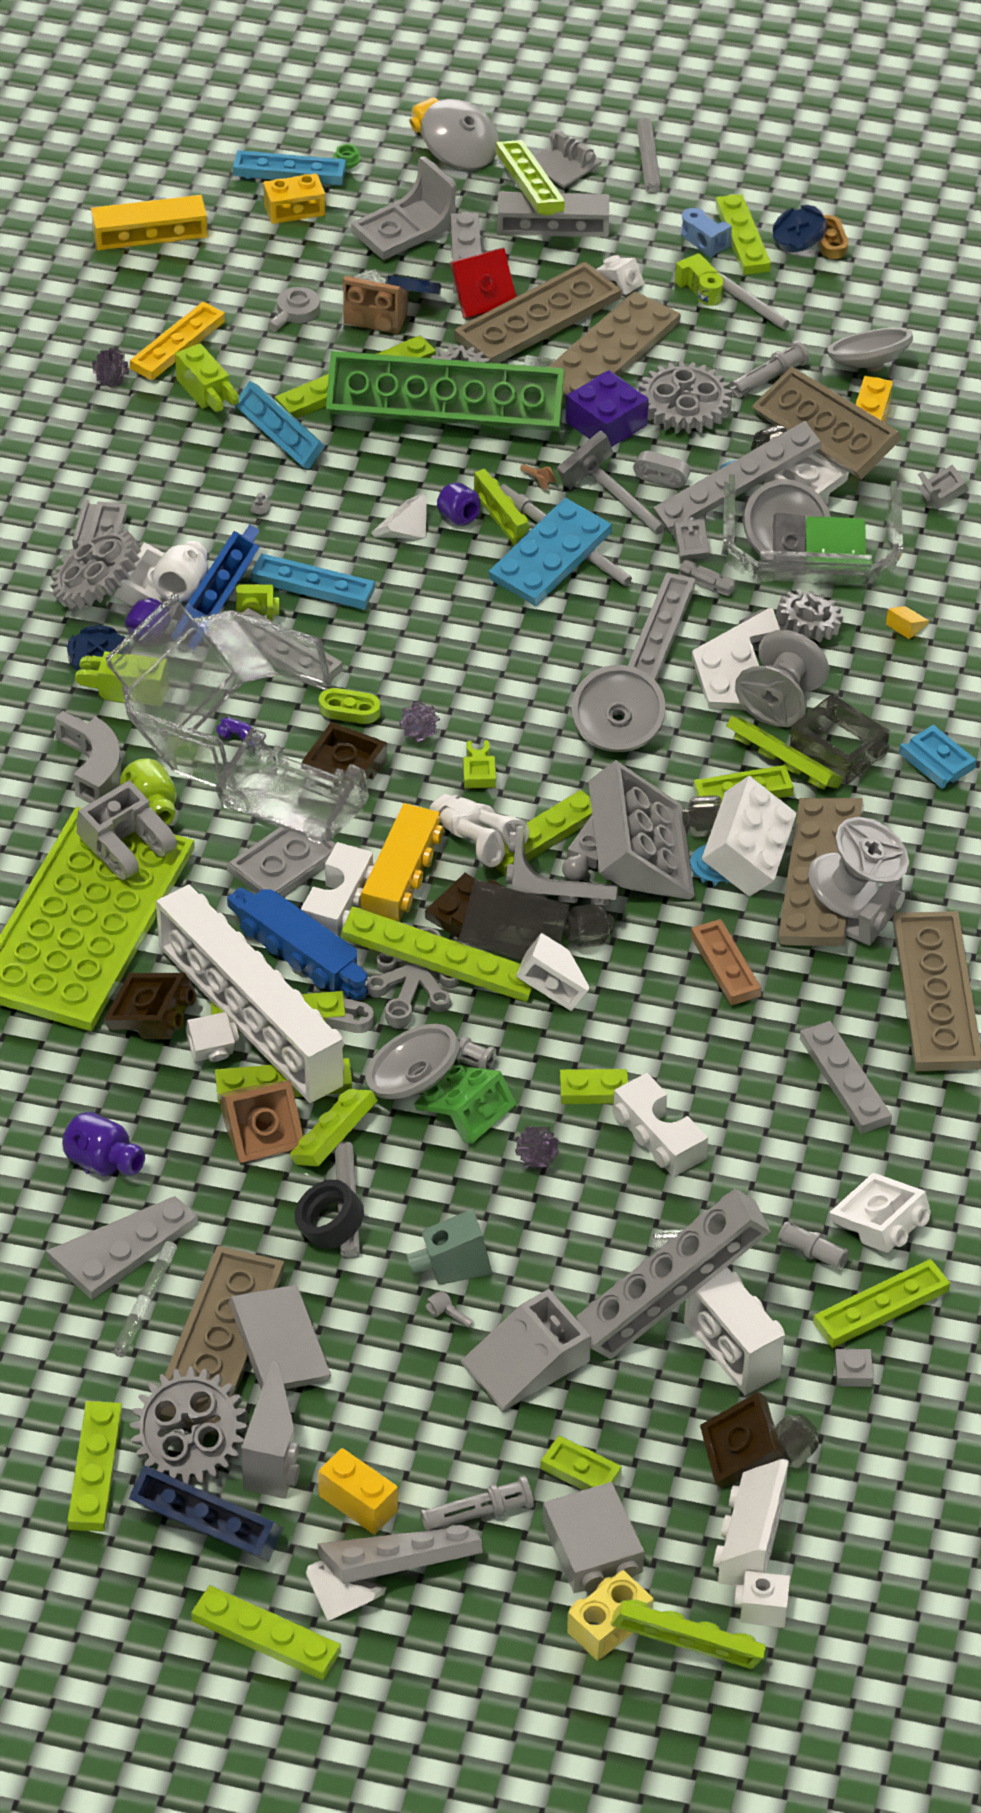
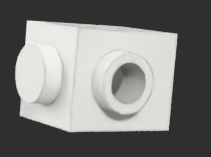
M227 1012L187 1020L186 1034L194 1062L209 1059L211 1062H217L228 1058L229 1054H233L235 1042L239 1041L236 1023L229 1022Z
M745 1571L744 1585L736 1584L734 1607L741 1608L740 1623L784 1628L790 1576Z

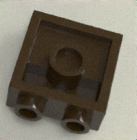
M331 722L302 760V771L359 791L367 778L373 780L387 761V742Z
M464 873L425 910V919L477 949L485 940H490L505 921H509L514 917L518 908L516 904L517 893L512 892V890L492 879L484 884L469 874Z
M129 973L105 1016L104 1022L109 1030H137L142 1039H171L174 1031L180 1030L183 1026V1014L187 1006L194 1005L196 991L186 973Z

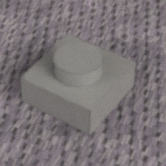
M835 1349L836 1387H872L871 1349Z

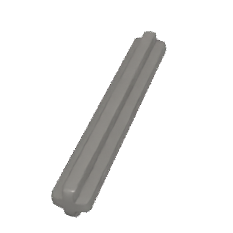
M640 117L637 120V132L645 190L648 193H657L660 191V177L652 121L648 117L644 119Z
M340 1142L335 1148L336 1180L348 1184L356 1193L353 1145L350 1142ZM338 1201V1214L342 1209L344 1201ZM358 1230L353 1237L340 1245L343 1257H356L359 1255Z

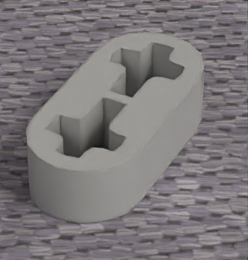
M651 451L641 452L633 466V470L639 478L672 488L683 487L691 473L690 467L683 460Z
M344 998L345 1017L326 1018V1023L331 1028L353 1033H364L373 1026L374 1012L372 1007L366 1003ZM358 1015H364V1017H361L359 1021L354 1020V1018H357Z

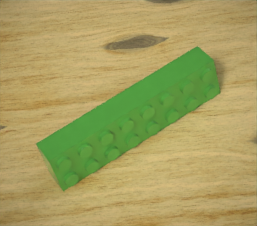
M331 351L326 410L329 414L561 431L565 370L564 368Z

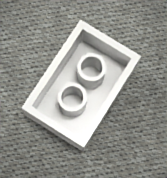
M748 776L725 792L702 860L750 897L774 881L797 813L751 776Z
M726 1267L686 1299L684 1323L746 1396L780 1377L785 1333L780 1323L776 1320L773 1321L764 1311L761 1301L756 1296H751L745 1289L739 1275L731 1272Z

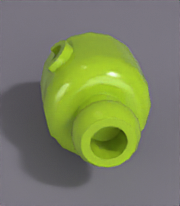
M148 758L131 762L120 775L119 786L130 780L150 801L149 807L166 825H169L174 820L176 814L174 804L177 792L167 770L158 761Z

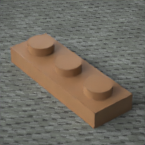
M719 919L692 927L690 937L729 1004L734 1005L761 997L762 988L722 920Z

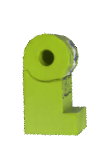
M700 253L676 262L674 282L680 288L688 286L698 295V300L703 305L714 306L722 301L724 279Z

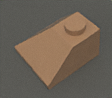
M290 1080L253 1085L218 1094L225 1127L239 1163L291 1151L299 1144V1140L303 1137Z

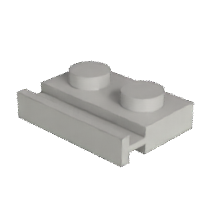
M84 500L72 539L73 549L78 548L80 541L87 542L89 535L92 534L94 538L97 537L100 530H103L105 534L111 527L115 531L119 527L123 530L128 513L127 504L98 501L97 504H89V500Z

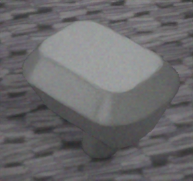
M258 493L250 511L257 515H264L267 513L271 501L266 495Z

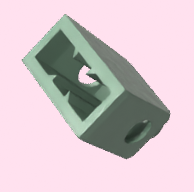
M474 1209L424 1229L422 1235L426 1248L406 1254L412 1274L433 1269L436 1281L441 1285L492 1274L485 1242Z

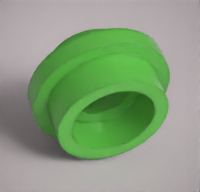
M351 144L338 146L333 155L334 159H346V169L357 166L361 161V155L357 147Z

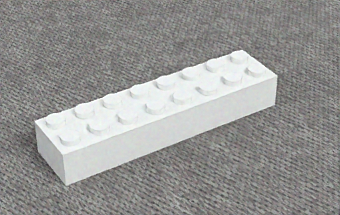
M187 885L156 901L159 948L183 973H186L187 977L217 1008L219 1007L223 1012H227L229 1020L236 1023L240 1032L287 1080L291 1081V1084L309 1103L343 1086V1070L345 1066L342 1047H344V1041L339 1031L332 1029L323 1020L320 1012L312 1009L304 1001L301 993L296 989L293 990L285 982L282 974L278 970H273L266 963L263 955L259 951H255L247 943L241 932H236L228 924L222 913H217L209 905L207 898L203 894H198L190 885Z

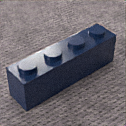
M143 1465L128 1498L146 1509L267 1562L270 1561L284 1529L274 1521Z

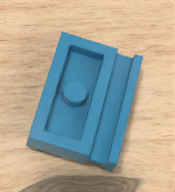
M934 725L912 737L909 743H902L900 745L899 754L941 789L946 787V783L950 781L953 783L976 767V759Z

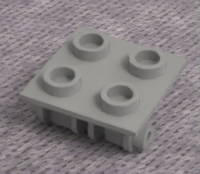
M562 130L551 131L549 135L551 145L534 155V158L549 179L563 188L601 164V161L596 159L593 149L584 146L580 141H576L575 138L569 137Z

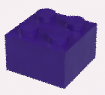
M608 370L566 395L565 422L588 439L602 431L607 435L610 445L613 447L647 426L649 398Z

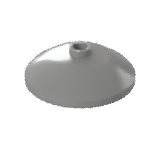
M445 99L431 105L424 114L421 123L424 142L432 154L444 164L459 170L475 171L486 167L495 158L496 142H499L497 129L491 119L477 106L458 99Z
M906 328L869 330L847 336L832 343L827 349L828 355L835 362L852 368H866L867 371H877L884 367L883 364L896 359L910 346L913 341V334L911 330Z
M778 479L765 483L751 495L744 509L743 527L753 549L764 559L772 562L773 516L776 512L805 515V520L808 516H831L826 503L814 489L796 480ZM806 553L804 556V564H806Z
M627 665L605 666L587 675L576 688L572 699V718L580 735L591 745L610 752L632 751L649 743L660 731L665 718V698L660 686L646 672ZM621 715L624 719L617 721L613 717Z
M426 1024L396 1036L384 1045L371 1060L366 1072L368 1087L378 1097L395 1100L409 1098L429 1090L449 1072L456 1060L459 1051V1040L456 1034L446 1025Z

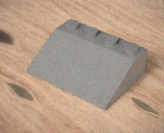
M615 760L588 781L599 873L606 880H611L622 888L692 899L695 895L682 804Z

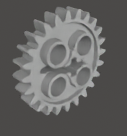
M680 361L679 367H675L672 363H668V369L658 366L657 373L649 371V376L643 377L642 384L639 385V392L649 398L648 420L654 419V426L663 423L665 431L670 427H675V433H678L682 428L686 430L687 434H690L691 428H695L700 433L702 432V426L713 429V422L721 424L722 417H728V410H731L732 390H729L730 383L724 382V375L716 376V369L707 372L706 365L695 368V362H692L689 367L685 366L683 361Z
M111 527L106 534L103 530H100L95 538L92 534L89 535L87 542L80 541L77 549H70L71 555L61 559L64 564L55 568L58 573L51 577L54 582L50 585L53 589V595L64 607L68 606L70 609H73L75 606L81 609L85 603L88 607H91L94 600L97 599L99 602H102L104 595L112 596V590L115 587L121 588L122 584L120 582L130 578L128 572L137 568L134 563L140 560V557L137 555L141 552L138 547L139 543L128 530L123 531L121 527L116 531Z
M193 1367L188 1368L186 1377H183L177 1368L174 1369L173 1380H169L161 1374L160 1380L162 1385L158 1388L154 1384L149 1383L148 1387L152 1392L151 1396L139 1395V1399L145 1405L143 1408H133L132 1412L140 1417V1421L130 1423V1427L140 1431V1434L131 1438V1442L138 1445L143 1444L136 1452V1455L139 1458L149 1456L145 1466L152 1469L158 1466L157 1471L164 1474L169 1472V1476L177 1480L182 1476L183 1482L191 1485L192 1479L195 1476L199 1483L204 1485L207 1473H210L215 1479H219L217 1468L222 1466L230 1470L231 1466L227 1461L228 1457L231 1456L238 1459L241 1457L234 1448L235 1445H242L244 1441L239 1436V1432L246 1431L249 1427L247 1424L239 1422V1419L248 1415L245 1409H236V1406L243 1401L240 1395L229 1397L234 1387L230 1383L221 1387L223 1378L219 1374L209 1381L210 1372L205 1368L201 1371L199 1377L196 1376ZM203 1396H209L211 1398L210 1408L203 1413L196 1412V1401ZM168 1405L175 1406V1417L169 1422H162L160 1419L162 1409ZM216 1416H220L219 1422L204 1423L205 1421H209ZM189 1419L197 1424L192 1426V1433L190 1434L181 1429L187 1426V1420ZM175 1430L164 1435L163 1437H159L160 1431ZM210 1431H217L219 1433L218 1443L211 1448H205L203 1446L204 1436ZM176 1440H182L184 1443L183 1452L177 1457H169V1445Z

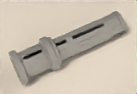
M794 341L786 350L773 353L769 361L730 382V386H733L730 387L733 395L741 398L774 377L782 376L791 366L795 368L798 365H806L809 362V353L806 347L800 341Z
M520 1476L516 1482L499 1487L495 1484L489 1485L485 1493L456 1500L428 1510H421L420 1512L425 1531H431L489 1514L499 1518L504 1516V1513L509 1510L523 1506L527 1509L533 1508L534 1501L527 1478ZM515 1493L518 1494V1496L514 1498H510L507 1500L504 1498L505 1496H509ZM488 1502L489 1505L482 1507L481 1503ZM472 1507V1510L444 1517V1514Z

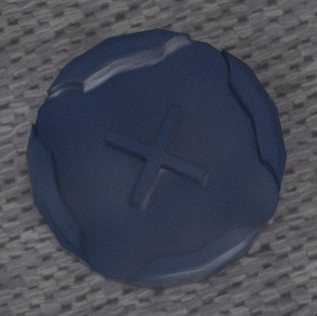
M801 205V209H788L777 218L772 227V236L776 246L782 251L790 253L801 252L813 247L822 239L826 233L827 222L823 212L816 206Z
M387 275L385 279V284L399 286L405 290L441 295V283Z
M96 625L85 627L80 630V634L76 636L73 634L67 644L68 661L77 671L81 670L79 664L83 656L103 657L105 651L129 655L126 637L123 634L121 636L117 633L116 629L108 626Z

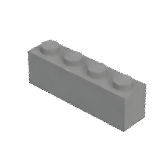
M498 192L497 235L608 237L609 194L560 193L565 200V211L545 216L537 214L523 192Z

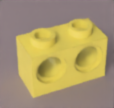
M622 1570L613 1578L608 1577L604 1579L594 1593L586 1599H578L568 1611L567 1633L599 1661L633 1634V1632L610 1625L613 1611L620 1604L617 1601L640 1600L647 1603L649 1608L653 1609L654 1598ZM596 1622L599 1623V1625H591L589 1623Z

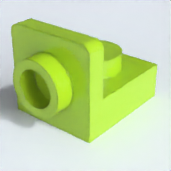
M236 584V615L242 614L249 608L260 615H266V618L273 622V616H279V597H273V585Z

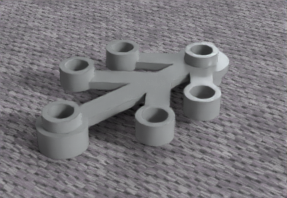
M421 928V930L441 936L434 928ZM380 953L377 956V969L383 975H374L368 978L367 988L368 994L371 997H382L386 994L387 987L405 980L399 997L390 1000L385 1007V1019L391 1027L402 1029L411 1022V1002L419 982L430 996V1007L432 1010L444 1012L449 1009V993L441 989L427 968L410 963L396 969V963L403 960L384 953ZM440 973V984L443 987L454 988L459 984V979L454 977L446 978L448 975Z

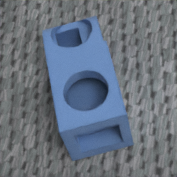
M689 208L683 211L681 234L687 241L710 258L731 247V225L725 221L720 224L716 223L708 216L706 217V213L699 208Z

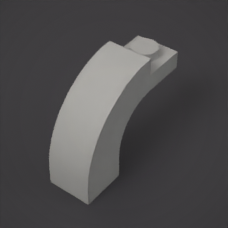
M62 711L55 718L57 740L89 758L74 773L75 796L88 803H92L119 787L121 775L119 742L113 730L96 716L87 724L82 719Z

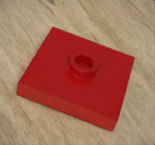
M498 248L450 262L463 318L488 312L516 297L505 248Z

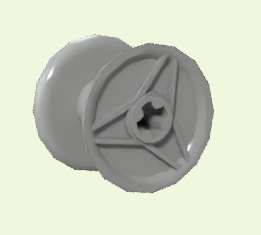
M775 630L766 634L759 644V658L762 666H752L743 670L736 679L735 692L740 704L750 715L759 721L775 727H790L798 724L806 714V699L802 691H812L822 687L829 678L830 666L823 651L806 636L790 630Z
M858 816L848 818L839 825L835 837L838 853L832 852L819 855L811 862L808 871L810 886L817 898L830 910L844 917L859 919L861 911L878 891V883H889L899 880L907 872L909 865L907 850L900 838L892 830L874 819Z

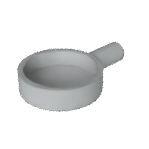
M292 287L281 292L277 299L278 315L268 323L269 329L276 332L287 322L305 323L316 318L320 312V298L318 294L305 287Z

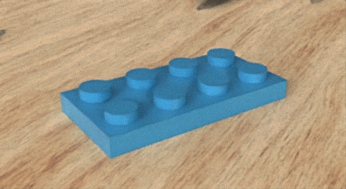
M565 497L489 570V579L532 605L537 606L612 533V524Z

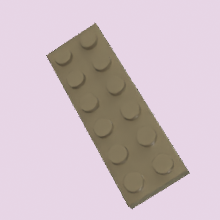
M583 262L454 329V339L468 350L474 347V353L483 352L484 358H489L490 363H500L621 299L622 290L587 262Z
M636 291L631 293L548 366L564 368L563 402L566 403V395L608 370L620 377L680 323L681 314Z
M792 366L751 406L757 415L784 432L806 421L821 441L822 448L816 452L861 480L902 439L898 430Z
M799 798L778 936L780 945L845 946L849 917H844L830 910L817 898L810 886L808 871L811 862L819 855L832 852L838 853L835 840L838 827L848 818L863 817V798Z
M958 911L893 913L892 922L914 1070L981 1069V1047Z
M217 1246L165 1376L169 1380H173V1371L177 1368L183 1377H186L188 1368L193 1367L196 1376L199 1377L201 1371L205 1368L210 1372L209 1381L219 1374L223 1378L221 1387L228 1383L234 1387L229 1397L236 1395L249 1362V1357L229 1305L231 1296L277 1288L284 1272V1261ZM209 1396L199 1398L195 1404V1411L198 1413L207 1411L211 1405V1398ZM173 1405L164 1407L160 1413L161 1421H171L175 1417L176 1407ZM216 1416L209 1421H205L204 1423L219 1422L220 1416ZM189 1419L185 1428L192 1429V1426L197 1424ZM217 1431L208 1432V1434L219 1436Z

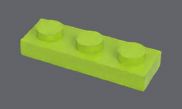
M485 469L474 472V491L479 495L481 504L515 546L527 535V531L530 529L527 517L517 510L512 498L505 495L498 481L492 478Z
M781 765L696 779L693 783V790L701 811L720 808L725 792L748 776H751L777 798L793 796L794 786L786 766Z
M348 1089L339 1096L337 1103L319 1118V1122L299 1140V1144L289 1154L295 1165L319 1166L378 1101L373 1091Z

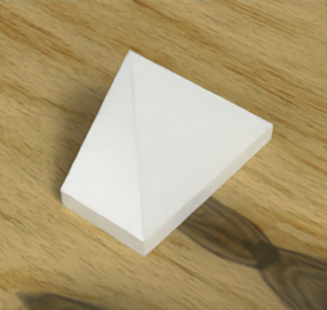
M424 493L410 498L400 505L371 532L373 537L426 538L427 498Z
M323 1561L309 1565L306 1571L327 1621L384 1595L387 1588L367 1579L343 1584Z

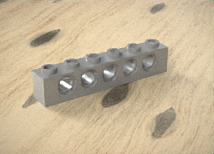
M735 1188L730 1193L724 1195L719 1202L703 1215L698 1216L693 1223L678 1235L669 1239L652 1256L643 1260L626 1277L617 1281L601 1297L591 1302L585 1310L576 1316L578 1322L591 1335L590 1348L609 1359L614 1358L768 1235L771 1230L756 1201Z

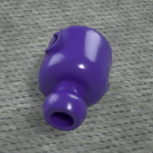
M94 1112L78 1114L69 1122L62 1138L64 1154L71 1162L80 1165L86 1174L92 1171L101 1176H108L118 1170L120 1173L130 1176L137 1174L145 1163L143 1149L137 1144H129V1135L125 1128Z

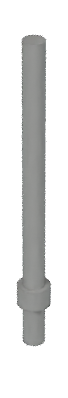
M505 484L500 486L505 495L512 498L515 507L521 514L528 515L537 523L546 516L544 512L533 505V501L526 495L516 493ZM593 550L586 557V559L624 587L631 583L632 577L596 550Z

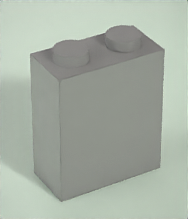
M612 1482L543 1502L542 1524L573 1593L584 1590H596L604 1579L608 1577L613 1578L622 1570L631 1578L643 1572L644 1550Z

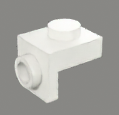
M619 255L611 256L603 261L604 265L596 269L608 280L616 281L618 287L622 290L621 295H627L644 284L636 258H620Z

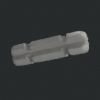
M684 560L680 565L679 575L695 578V583L713 591L718 589L717 592L724 596H730L735 589L736 582L729 577L724 576L721 578V574L701 565L696 567L697 564L689 560Z

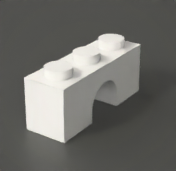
M337 842L325 863V884L327 887L334 889L323 890L312 887L301 910L340 937L351 907H361V892L374 867L373 852Z
M645 1073L614 1090L612 1111L616 1120L621 1124L624 1123L633 1133L637 1143L641 1146L644 1145L651 1152L658 1166L665 1168L675 1177L706 1160L708 1137L688 1116L672 1123L659 1120L666 1116L667 1093L648 1073Z

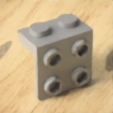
M903 877L894 882L883 883L861 911L859 919L848 918L846 936L869 946L872 944L879 933L884 930L893 913L903 904L905 893L902 892Z

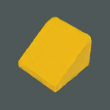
M906 606L893 607L887 611L886 625L908 639L912 638L929 624V620Z

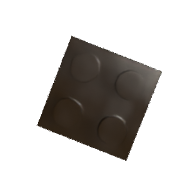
M759 1391L700 1425L715 1484L722 1489L740 1480L743 1472L766 1465L782 1456L767 1398Z

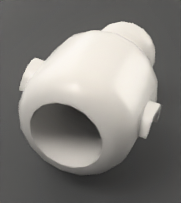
M188 541L183 545L173 546L164 553L157 563L152 575L153 585L157 593L164 599L178 603L191 599L209 570L208 562L206 561L207 551L201 543Z

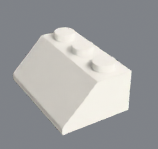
M780 1459L743 1472L740 1486L733 1485L729 1500V1507L734 1508L732 1516L725 1515L721 1531V1537L726 1538L724 1546L717 1545L713 1567L719 1568L718 1583L736 1587V1584L744 1585L745 1571L766 1573L784 1503L788 1460Z

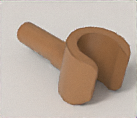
M522 464L520 467L521 471L537 479L542 490L549 488L547 483L557 482L549 466L535 469Z

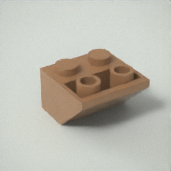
M344 276V324L398 334L408 314V291L399 286Z

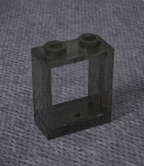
M831 694L792 725L790 746L844 777L842 782L848 785L855 778L863 776L868 768L877 760L881 761L887 755L890 747L888 745L890 730ZM837 724L864 741V743L848 755L821 738V736Z

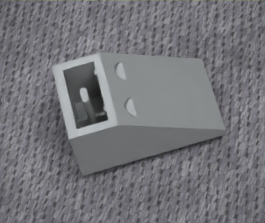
M547 1289L518 1306L461 1360V1363L499 1408L504 1411L590 1361L591 1335L552 1291Z

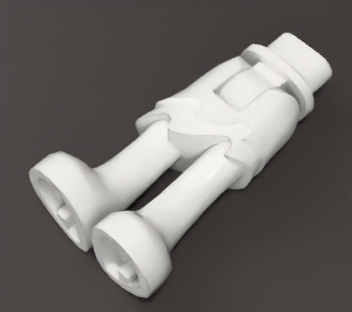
M444 794L430 806V810L440 812V822L448 831L460 838L467 837L476 842V855L479 861L488 867L497 866L502 861L505 854L504 843L509 847L510 832H516L517 826H526L525 843L529 837L528 825L523 820L513 816L497 814L492 807L473 802L459 795L450 796Z

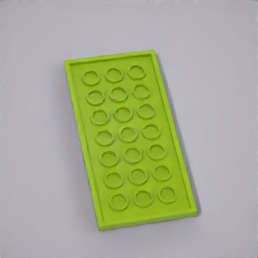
M75 807L0 934V1005L92 1032L157 916L156 901L169 895L195 846L193 839L174 834L177 848L161 857L137 833L132 832L122 838L121 841L134 854L139 870L125 880H122L114 874L76 833L78 810L82 808Z

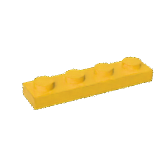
M205 302L200 303L130 359V369L150 380H154L176 362V352L197 345L225 322V312Z

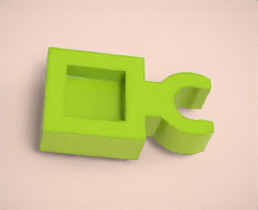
M484 740V747L480 750L472 747V741H467L466 757H463L464 788H496L495 756H490V743L488 740Z

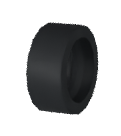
M332 1179L316 1183L308 1189L298 1201L295 1210V1223L313 1245L319 1248H333L345 1243L359 1229L364 1217V1205L348 1184ZM337 1201H344L342 1209L335 1219L326 1225L315 1227L316 1220L323 1209Z

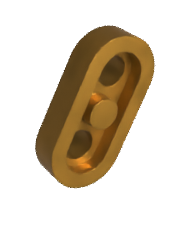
M824 215L827 229L822 239L817 243L820 252L829 259L844 257L848 252L849 241L843 225L837 217Z

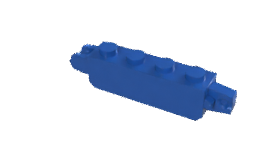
M249 524L243 535L233 531L184 608L170 636L171 640L176 642L182 633L188 635L190 639L187 642L186 649L191 652L198 642H202L236 588V584L239 583L259 550L260 546L254 543L260 531L259 529Z
M240 887L227 897V906L240 918V929L246 936L254 938L264 945L271 954L278 955L288 962L295 971H300L309 977L317 987L324 988L328 992L343 991L344 995L351 997L354 1001L365 999L366 994H368V988L365 986L368 975L365 970H362L357 965V949L272 889H262L255 895Z

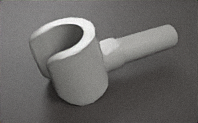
M444 1291L436 1292L427 1298L429 1303L426 1304V1310L431 1316L438 1317L445 1312L468 1328L473 1325L474 1321L458 1311Z

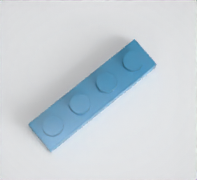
M237 150L233 165V176L275 180L317 173L321 184L342 185L346 170V159Z
M249 381L239 395V404L235 406L302 467L310 469L326 445L258 384Z
M262 553L251 571V582L273 585L274 588L365 610L375 591V581Z

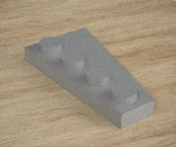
M173 1196L47 1250V1260L93 1300L198 1225V1215L176 1196Z
M454 1525L447 1529L317 1543L318 1557L343 1584L482 1553V1539L471 1528L463 1525Z

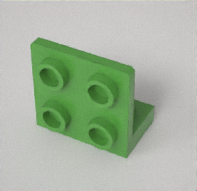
M808 516L805 520L806 575L865 578L872 567V554H866L865 519Z
M456 1065L436 1085L423 1092V1095L414 1102L417 1110L450 1115L463 1142L473 1144L512 1109L516 1102L501 1071Z

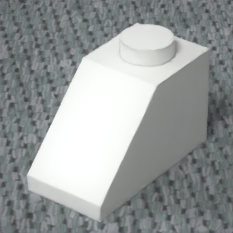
M543 933L538 936L525 953L516 977L570 1011L574 1009L589 989V985L570 951Z

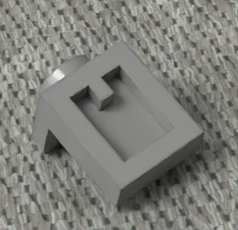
M685 517L674 522L670 533L671 538H675L679 560L708 557L710 550L704 519L695 520L693 517Z

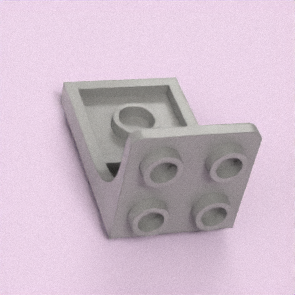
M421 157L418 159V174L411 190L399 201L351 222V232L382 260L451 229V214L457 212L455 206L456 183L451 177H448L435 163H432L426 157Z
M519 825L516 832H510L509 851L515 852L514 864L507 866L506 884H512V892H524L525 899L544 900L546 899V894L558 895L557 901L577 903L578 897L590 898V904L610 905L611 900L618 898L619 885L553 880L539 875L532 869L525 855L526 826Z

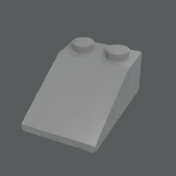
M271 1361L241 1447L243 1490L286 1499L290 1485L296 1486L300 1473V1465L295 1464L298 1458L299 1444L294 1443V1426L279 1362Z

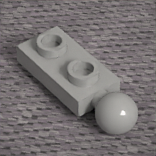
M591 815L568 848L567 859L563 863L562 872L570 881L577 882L582 880L588 872V866L594 869L598 867L595 832L592 822L593 815Z

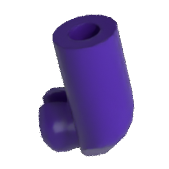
M226 717L221 719V723L216 726V732L221 737L228 739L234 733L250 749H256L262 743V738L248 723Z

